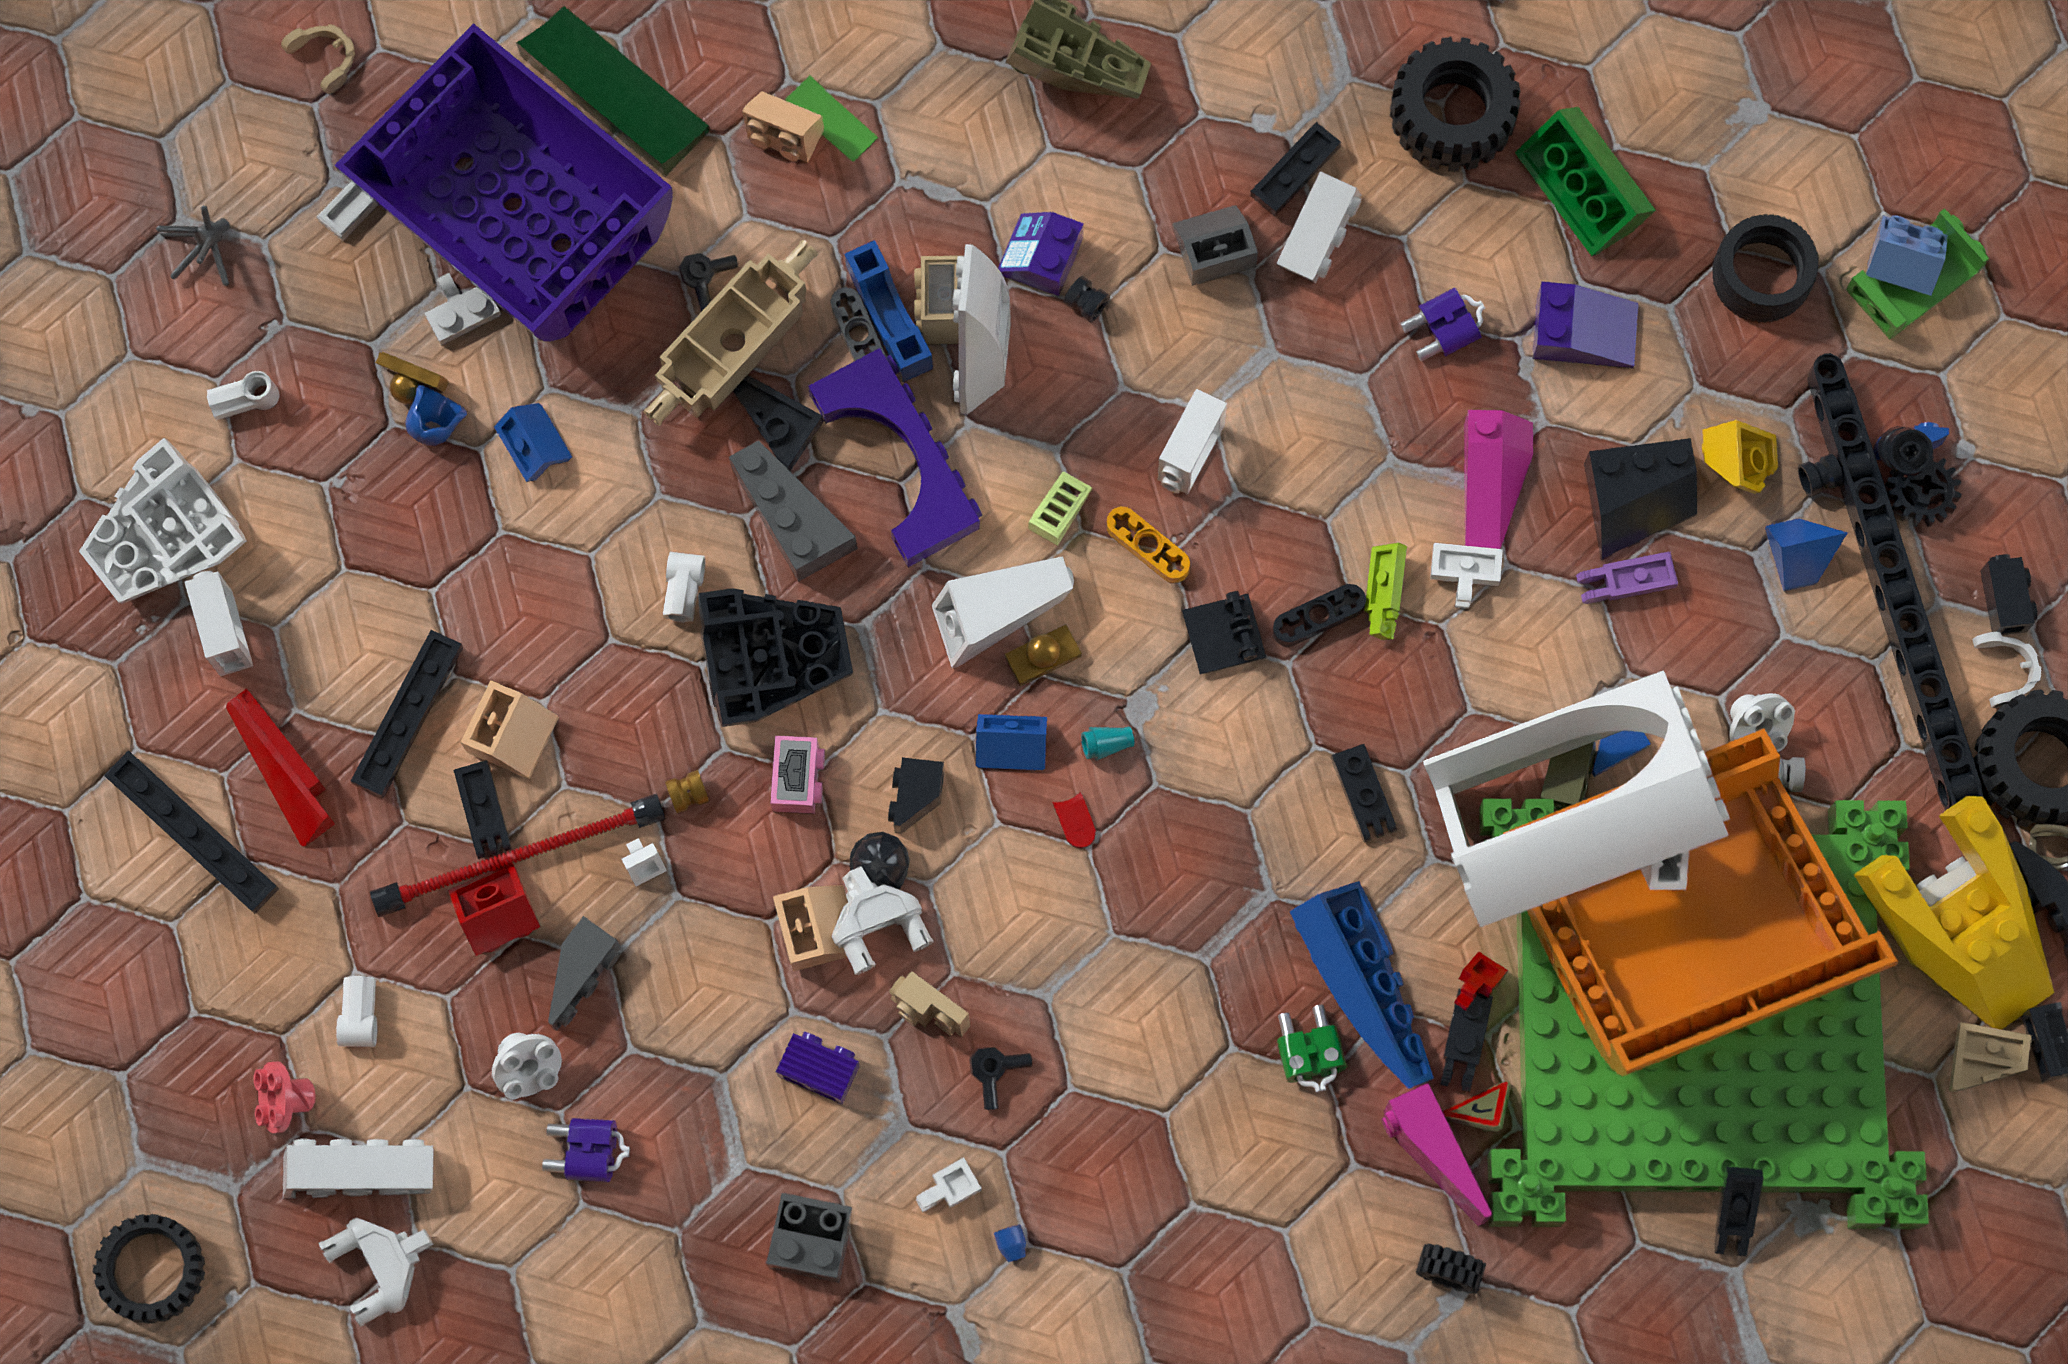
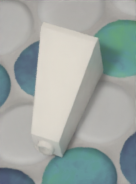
M1063 556L948 581L933 602L932 608L951 667H959L1062 602L1073 589L1074 584L1073 573L1069 567H1066Z

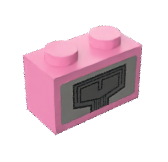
M775 736L770 803L773 812L815 814V803L822 802L823 792L822 782H817L818 769L824 770L825 749H819L817 738Z

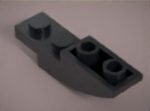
M2014 841L2009 845L2026 883L2033 913L2035 914L2047 909L2049 925L2055 933L2060 934L2065 944L2063 947L2064 953L2068 959V881L2044 858L2019 842Z

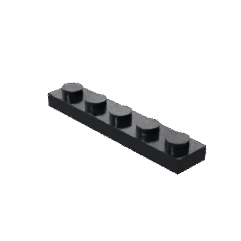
M430 630L351 779L353 785L384 799L463 649L461 643Z

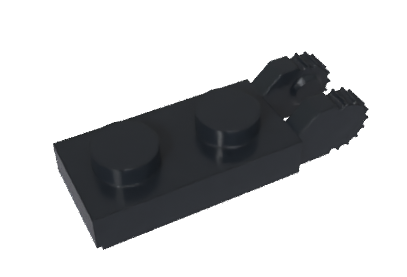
M1458 989V991H1457L1456 998H1457V997L1460 995V993L1462 992V991H1460V989ZM1478 993L1467 1010L1454 1004L1443 1054L1445 1062L1440 1085L1448 1087L1453 1076V1064L1458 1062L1467 1065L1461 1085L1463 1091L1470 1092L1475 1068L1478 1067L1493 996L1487 998L1483 994Z
M1726 1166L1716 1221L1715 1254L1725 1253L1727 1236L1731 1235L1738 1236L1736 1241L1737 1256L1747 1255L1750 1237L1754 1235L1764 1176L1762 1169Z

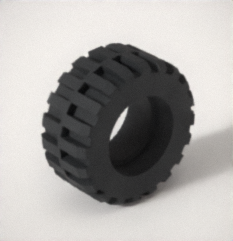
M1452 37L1441 38V43L1438 45L1434 41L1428 42L1423 45L1422 53L1419 50H1415L1410 54L1407 63L1402 64L1398 71L1390 105V117L1393 118L1392 128L1394 134L1397 136L1401 135L1399 143L1404 150L1408 151L1411 148L1413 150L1412 157L1419 162H1422L1423 159L1430 161L1429 167L1439 170L1440 165L1448 166V171L1458 172L1459 167L1466 165L1467 170L1478 168L1479 160H1482L1483 163H1488L1494 159L1496 151L1502 152L1508 143L1509 137L1512 136L1521 102L1519 100L1521 92L1519 82L1514 81L1516 73L1512 66L1503 65L1505 57L1498 51L1494 54L1489 52V45L1480 42L1479 45H1474L1470 43L1471 38L1461 37L1460 42H1453ZM1460 84L1472 89L1480 96L1486 107V112L1480 119L1470 124H1447L1438 120L1429 112L1424 103V96L1437 86Z
M2041 689L2031 691L2027 696L2020 694L2012 698L2008 704H2004L1981 730L1982 734L1977 739L1974 747L1978 754L1973 760L1976 769L1980 771L1979 779L1982 788L1986 787L1988 791L1984 798L1990 806L1996 802L2002 808L1999 812L2000 815L2006 819L2013 815L2018 818L2017 824L2028 827L2031 823L2039 825H2068V784L2061 788H2048L2034 783L2021 771L2015 757V743L2026 732L2038 731L2048 733L2058 738L2068 748V699L2063 698V691L2051 690L2048 695H2044V691Z

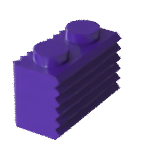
M803 1032L802 1037L793 1033L777 1067V1076L820 1096L843 1104L860 1067L859 1062L854 1059L855 1053L837 1045L834 1050L822 1046L823 1040L808 1032Z

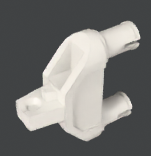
M862 867L849 871L843 877L848 890L846 894L848 903L841 911L832 934V939L836 946L844 949L855 975L864 973L876 965L862 940L864 935L896 923L902 926L913 952L922 950L934 942L920 917L922 907L913 895L887 885L877 887L874 882L871 883Z
M359 1218L349 1221L346 1230L325 1241L319 1242L321 1250H324L323 1254L329 1263L355 1248L362 1249L380 1285L378 1293L350 1306L352 1313L356 1315L355 1319L360 1327L387 1311L397 1313L404 1308L415 1270L414 1264L420 1261L417 1254L433 1245L426 1230L408 1237L405 1231L397 1235L390 1230Z

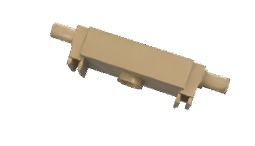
M801 240L799 245L784 261H777L769 253L758 265L749 260L660 356L662 368L655 375L663 391L643 411L650 420L654 419L653 422L660 426L678 404L696 418L708 407L715 410L803 315L802 304L806 301V285L800 279L799 274L818 256L817 251L811 245L807 247L808 243ZM770 279L786 292L789 302L766 285L765 282ZM730 334H739L744 337L745 344L739 351H727L722 347L724 338ZM672 382H677L680 385L681 389H683L687 394H689L692 397V399L688 395H686L682 390H680L677 386H675Z

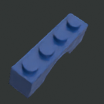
M874 240L844 253L846 268L888 354L892 356L899 369L898 374L902 382L932 370V354L918 326L913 323L901 301L889 267L876 241Z

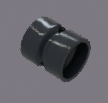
M1896 426L1889 428L1882 434L1878 442L1877 451L1880 460L1885 466L1902 473L1915 474L1921 472L1929 465L1933 458L1931 440L1925 433L1910 427Z

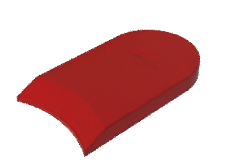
M1080 792L1075 797L1066 801L1052 802L1068 843L1075 848L1090 846L1095 840L1096 830L1082 793Z

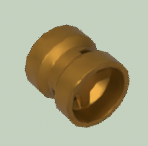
M698 770L688 773L686 778L681 780L673 778L665 781L676 814L686 811L688 806L692 804L702 805L709 802Z

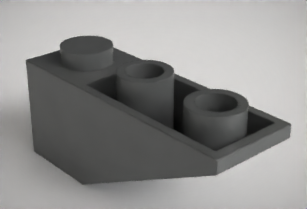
M584 916L561 946L548 1023L555 1031L561 1025L566 1027L573 1020L577 1013L575 1008L583 997L587 999L592 995L599 984V981L596 979L604 969L610 970L620 957L618 950L621 946L618 941Z

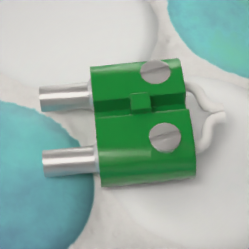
M1324 1005L1312 1008L1317 1028L1311 1029V1032L1304 1034L1303 1031L1294 1032L1290 1013L1278 1015L1283 1036L1277 1039L1286 1081L1290 1083L1299 1082L1305 1087H1314L1316 1092L1326 1090V1084L1333 1081L1337 1073L1344 1071L1347 1065L1338 1029L1334 1025H1329ZM1321 1075V1077L1331 1075L1325 1078L1320 1086L1316 1082L1305 1081L1312 1079V1076Z

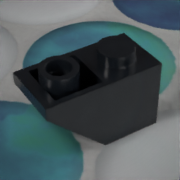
M902 757L901 768H894L892 788H897L898 793L897 801H890L888 822H894L895 833L902 834L941 804L945 773L944 762Z

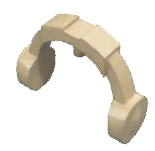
M331 24L313 27L305 31L301 28L293 30L281 42L282 48L288 54L295 52L310 39L318 36L336 39L332 43L335 49L341 44L346 49L345 60L340 67L331 71L320 84L327 94L338 90L347 79L346 73L350 69L353 57L355 56L354 46L350 37L348 38L343 33V30Z

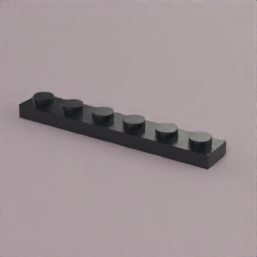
M129 750L104 775L254 914L279 890L268 877Z

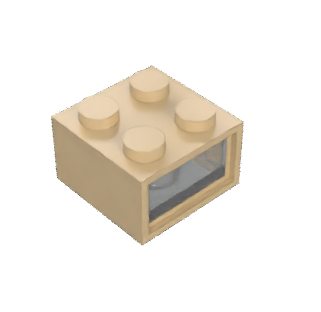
M921 256V268H915L917 297L914 305L916 326L923 333L926 344H959L958 323H954L953 294L954 289H957L958 279L956 277L958 256Z

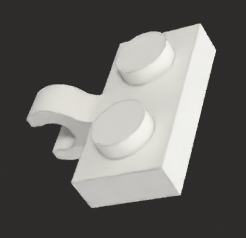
M449 273L437 279L448 301L424 313L441 345L501 316L496 303L477 287L460 295Z
M1434 543L1430 580L1458 582L1455 607L1469 609L1472 598V584L1499 586L1503 549Z

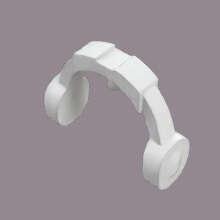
M2000 632L1985 633L1972 639L1974 647L1977 649L1997 646L2014 648L2026 660V662L2020 663L2021 669L2029 668L2028 681L2025 686L2019 690L1993 696L1989 699L1991 708H2001L2004 704H2008L2012 698L2020 694L2025 695L2040 681L2041 666L2038 663V655L2030 644H2025L2015 638L2004 637Z

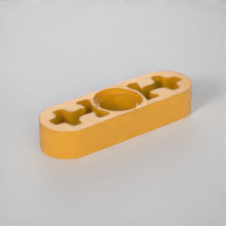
M1121 506L1110 511L1107 516V531L1113 539L1165 581L1179 583L1186 579L1190 570V560L1184 551L1130 508ZM1125 517L1129 519L1128 527L1136 533L1132 542L1129 541L1131 538L1130 531L1124 527L1119 530L1115 529L1116 518L1119 520H1123ZM1144 537H1152L1157 541L1158 548L1152 553H1145L1140 550L1138 546L1139 541ZM1164 548L1167 549L1165 557L1173 563L1177 560L1181 561L1180 568L1182 571L1179 572L1175 569L1169 572V564L1162 557L1159 563L1155 562L1161 556Z

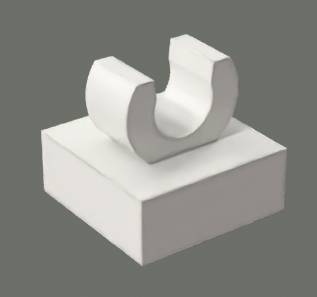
M638 838L626 844L631 854L622 858V861L635 886L667 871L653 843L643 848Z

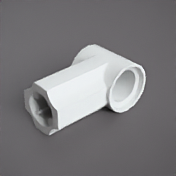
M252 371L243 380L207 390L209 407L216 420L255 408L269 410L278 403L280 397L277 386L267 374L261 371ZM262 385L267 386L266 391L262 395L254 396L255 390Z
M678 552L669 553L666 568V582H668L663 609L664 618L683 623L693 621L698 586L702 585L704 579L705 556Z
M365 976L344 977L342 1015L338 1017L336 1029L338 1047L376 1046L378 1026L376 1015H374L375 978Z

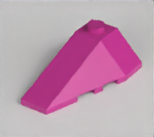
M1468 410L1464 422L1465 546L1501 549L1533 456V422L1503 410Z

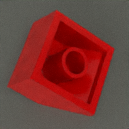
M514 863L513 865L509 864V866L505 865L504 868H496L495 871L492 870V872L484 873L448 890L459 923L475 956L493 952L502 944L516 938L526 937L533 930L541 927Z

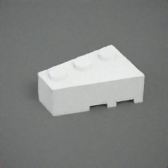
M1320 171L1277 264L1314 283L1317 282L1319 277L1324 279L1332 263L1329 257L1334 247L1339 248L1347 231L1344 228L1350 216L1353 217L1360 205L1361 193L1359 190Z

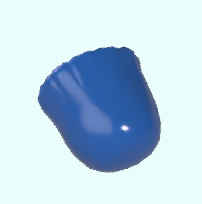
M419 385L405 420L406 430L416 441L427 446H436L444 443L450 437L456 426L467 416V411L444 395ZM432 421L441 427L432 429L426 423Z

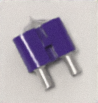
M1454 287L1419 305L1420 313L1400 323L1405 333L1425 323L1430 331H1432L1436 341L1416 351L1422 362L1439 352H1442L1446 357L1482 338L1478 328L1483 323L1481 312L1485 307L1482 301L1475 302L1468 295L1460 296ZM1463 300H1467L1474 307H1479L1476 312L1477 323H1475L1470 312L1467 311Z
M572 1118L570 1125H547V1136L568 1137L567 1142L570 1145L569 1151H566L565 1160L544 1159L542 1169L546 1172H564L566 1180L610 1182L613 1171L620 1167L622 1159L629 1157L630 1147L624 1145L623 1136L617 1132L615 1120ZM618 1138L619 1147L624 1152L617 1157L614 1164L615 1158L612 1157L613 1149H616Z

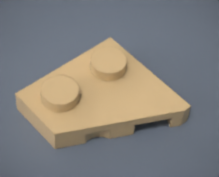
M1960 1022L1957 1026L1949 1091L1957 1092L2025 1072L2028 1069L2032 1035Z

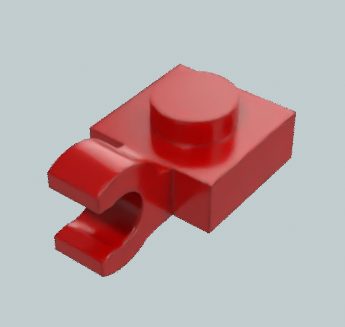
M1478 951L1462 970L1458 978L1464 984L1460 989L1462 992L1455 999L1454 1003L1467 1010L1479 992L1489 998L1504 980L1508 970Z

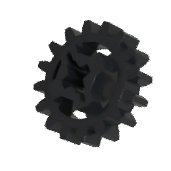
M1933 456L1929 465L1915 476L1908 475L1904 477L1907 475L1906 473L1893 469L1890 471L1892 477H1888L1885 482V486L1891 488L1887 495L1889 500L1895 501L1892 505L1893 512L1899 509L1903 512L1900 517L1902 522L1911 517L1913 518V526L1917 527L1920 521L1924 520L1927 527H1931L1935 522V518L1942 523L1948 517L1947 513L1952 514L1957 508L1954 502H1958L1962 494L1954 490L1959 488L1961 480L1952 479L1956 469L1954 467L1946 470L1944 468L1945 458H1942L1937 463L1933 461ZM1920 486H1924V492L1927 494L1922 493V487ZM1939 502L1942 503L1936 508L1927 509V506L1930 504L1938 505Z

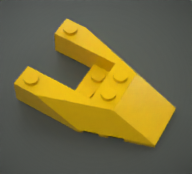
M1966 796L1940 814L1939 817L1976 873L1974 877L1931 907L1928 906L1897 856L1881 855L1855 873L1854 877L1909 962L1933 979L1934 983L1959 1000L1962 1003L1961 1005L1990 1028L2002 1030L2021 1017L2025 1011L2035 1007L2054 993L2027 886L2003 828L1982 796Z

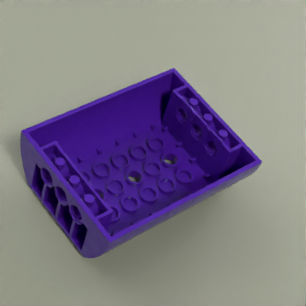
M474 23L334 165L348 180L542 341H555L567 337L658 241L664 229L673 198L672 186ZM464 157L471 158L474 162L470 169L461 171L456 168L458 160ZM518 198L522 201V205L516 211H508L504 208L507 200ZM565 238L571 241L570 248L565 252H557L553 249L554 243L559 239Z

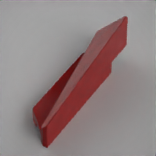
M246 688L227 703L226 709L302 847H306L335 825L334 821L315 798L325 791L326 788Z

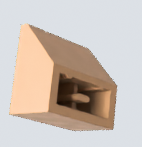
M763 91L745 105L742 111L747 138L750 142L762 149L770 147L780 151L783 157L791 161H798L799 159L808 163L824 131L823 117Z
M490 680L461 740V744L467 753L530 779L559 717L524 694Z
M843 885L805 887L773 896L793 972L847 957L844 949L836 946L832 939V934L841 911L848 903Z

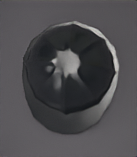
M882 831L868 833L855 843L850 853L849 866L850 871L862 867L871 883L874 882L877 887L887 885L899 890L908 874L910 858L907 848L898 837Z

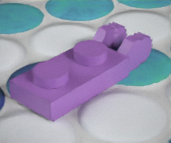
M1670 552L1603 564L1600 568L1586 570L1576 575L1579 584L1596 582L1603 578L1605 580L1606 588L1590 590L1581 595L1584 604L1601 602L1608 598L1609 600L1621 599L1677 588L1678 586Z

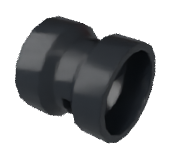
M1080 276L1066 293L1063 303L1071 309L1079 308L1082 317L1089 322H1093L1106 307L1110 295L1102 289L1096 290L1092 288V282L1086 277Z
M1833 454L1822 456L1815 464L1808 461L1798 466L1800 483L1809 497L1820 494L1823 487L1834 489L1844 484L1841 466Z

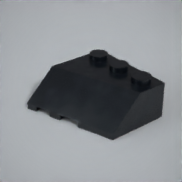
M1691 438L1589 451L1584 468L1601 561L1621 549L1629 548L1639 543L1642 539L1657 532L1661 533L1697 515V469Z

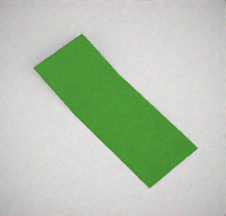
M811 75L785 99L787 102L821 115L824 124L822 135L852 162L878 138L834 99Z

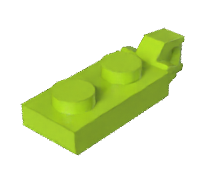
M1401 543L1374 546L1371 549L1364 611L1369 614V621L1371 622L1369 635L1382 641L1393 639L1396 628L1395 620L1398 619V612L1400 611L1407 546Z

